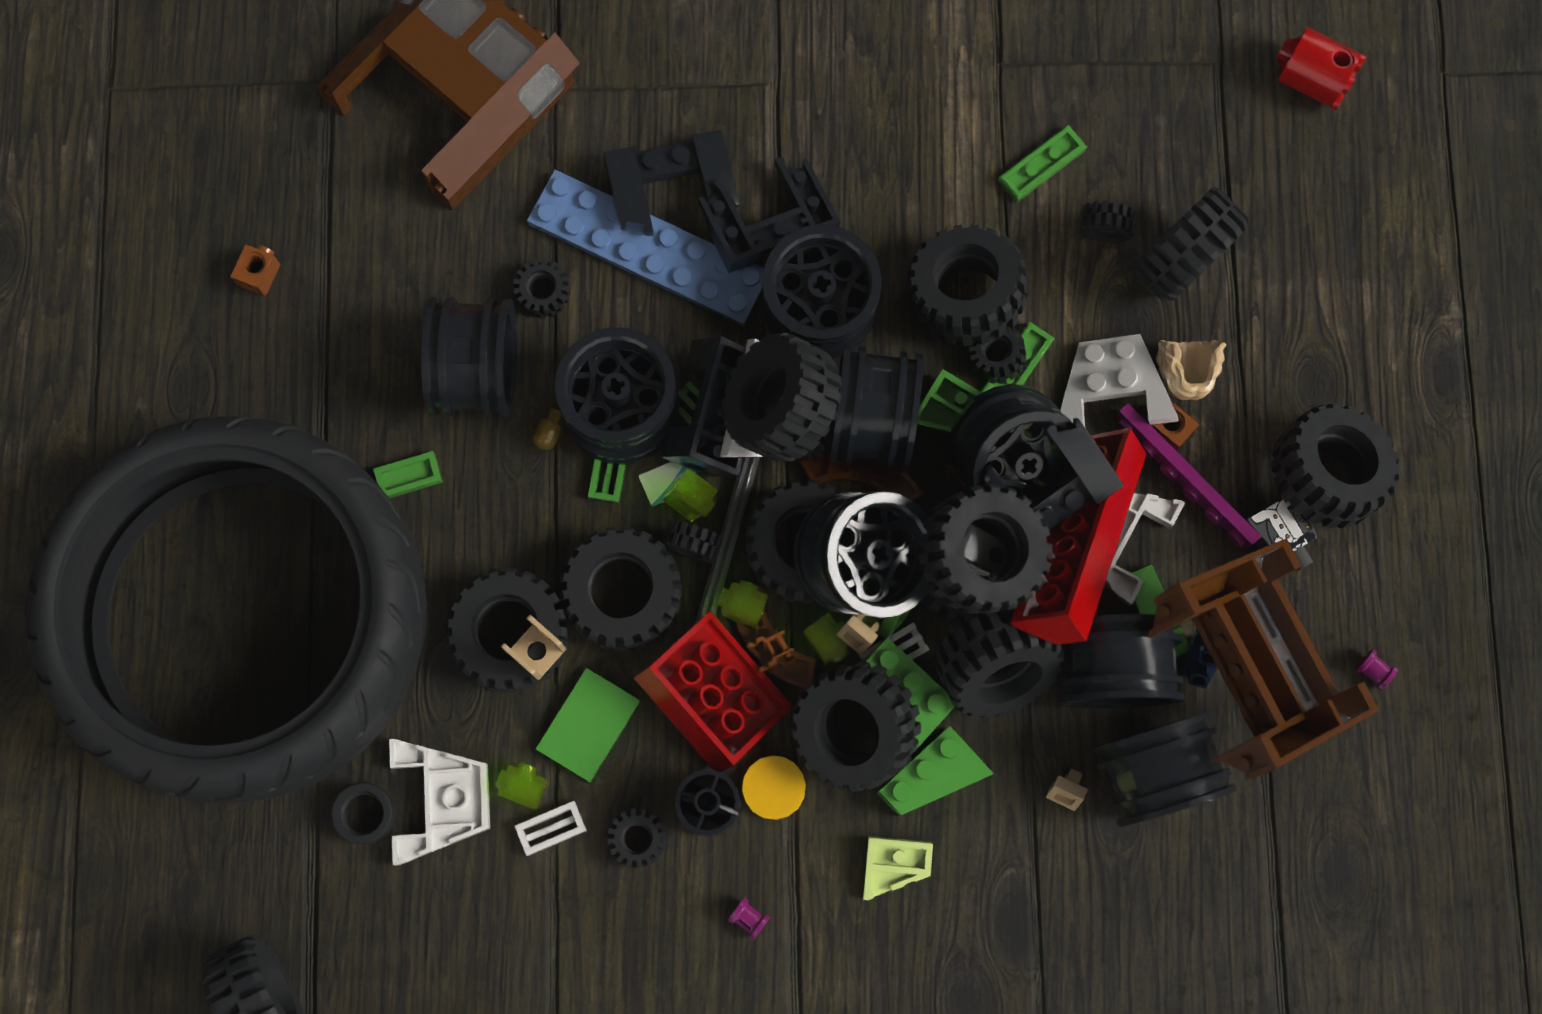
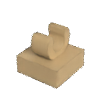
M858 614L857 616L853 615L836 635L861 655L878 637L875 632L878 630L879 624L876 622L869 628L862 622L866 615Z
M1071 768L1068 775H1065V778L1058 775L1050 786L1046 798L1075 811L1084 800L1088 790L1078 785L1082 773Z

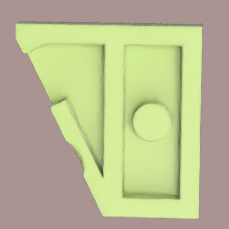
M868 836L863 900H871L879 894L890 890L894 891L904 887L905 884L929 877L931 875L933 842Z

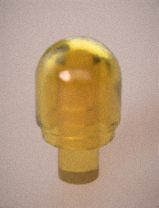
M551 408L547 419H541L538 422L533 434V442L538 449L547 451L556 445L561 434V426L558 425L562 414L559 410Z

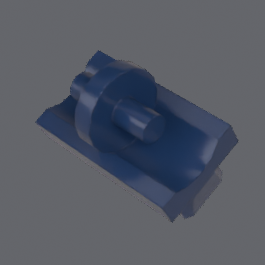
M1196 628L1180 668V676L1188 677L1189 685L1207 688L1208 683H1211L1217 666Z

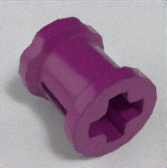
M1371 649L1360 660L1354 670L1358 674L1364 673L1376 683V688L1381 691L1396 676L1398 668L1387 665L1376 656L1377 651Z
M744 898L728 921L738 924L750 934L749 938L754 940L771 917L769 915L763 916L748 904V899Z

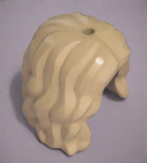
M1160 340L1156 363L1159 366L1158 373L1167 393L1180 400H1199L1204 398L1214 388L1216 378L1222 371V363L1225 357L1223 350L1227 344L1216 340L1211 342L1192 341L1189 343Z

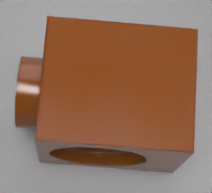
M245 244L230 277L239 287L266 297L281 264L275 258L274 252L271 249L262 245H257L254 248ZM263 263V267L259 272L251 273V269L255 264Z
M1172 402L1178 416V421L1174 422L1176 431H1168L1163 426V423L1151 426L1177 451L1199 424Z

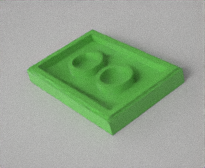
M586 668L536 750L591 783L641 701Z

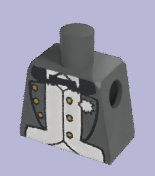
M1282 499L1246 521L1262 536L1255 542L1260 549L1287 538L1302 566L1296 569V571H1299L1313 563L1304 546L1315 540L1317 534L1313 524L1306 520L1307 517L1303 514H1296L1292 510L1294 507L1290 502L1285 503Z
M970 524L966 530L963 542L966 561L970 568L981 578L988 581L995 580L1003 571L1006 563L1007 550L1005 542Z

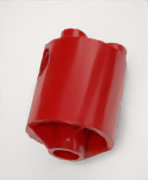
M1307 26L1301 36L1292 39L1287 37L1275 59L1279 61L1281 73L1277 81L1336 111L1345 96L1344 94L1347 95L1356 79L1354 77L1355 72H1359L1367 56Z

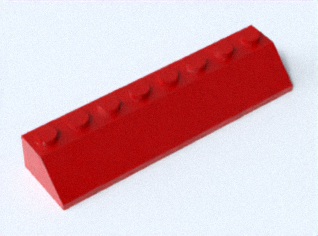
M1131 428L1090 435L1124 486L1099 504L1094 500L1090 501L1050 530L1051 535L1046 536L1047 544H1052V555H1048L1046 561L1051 563L1049 573L1041 575V578L1044 579V584L1040 590L1033 591V597L1026 603L1017 605L1010 622L1013 627L1057 645L1087 641L1147 454Z

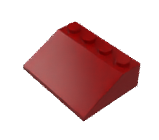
M711 611L704 615L634 677L637 683L713 770L720 772L734 766L792 707L791 703L766 674L759 672L758 669L760 667Z

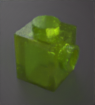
M687 468L676 478L662 500L692 522L699 516L706 517L715 505L712 499L718 490Z
M740 580L739 584L732 582L729 589L723 588L717 606L722 607L721 616L757 629L768 600V595L757 591L758 586Z
M829 612L804 630L803 637L825 665L830 661L836 665L850 654L847 651L850 646L836 635L845 624L842 621L836 623Z
M519 762L517 767L509 765L507 771L501 770L495 788L499 789L498 796L537 810L548 780L535 775L537 768Z

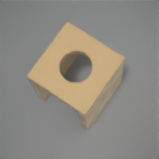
M529 615L527 619L532 624L531 627L512 648H509L505 643L501 647L539 681L567 649L561 641ZM533 642H541L546 647V654L540 660H532L528 656V647Z

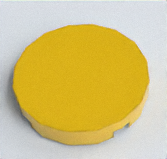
M768 756L759 759L749 767L743 779L742 791L745 802L753 813L764 819L779 820L790 816L798 810L805 796L806 784L803 773L794 762L785 757Z

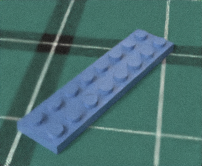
M554 170L527 220L528 225L742 327L745 326L763 291V267L753 264L728 273L714 244L652 215L650 217L654 230L653 236L644 235L645 225L631 222L626 223L625 231L621 230L612 196Z

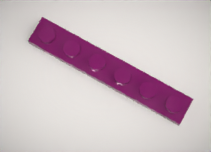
M1129 403L1117 413L1114 419L1117 421L1116 424L1119 430L1131 428L1147 453L1146 457L1154 458L1161 465L1162 473L1168 479L1176 480L1183 487L1184 495L1193 503L1198 502L1206 510L1204 512L1206 517L1213 524H1220L1228 532L1227 537L1235 546L1239 548L1242 546L1247 550L1262 537Z

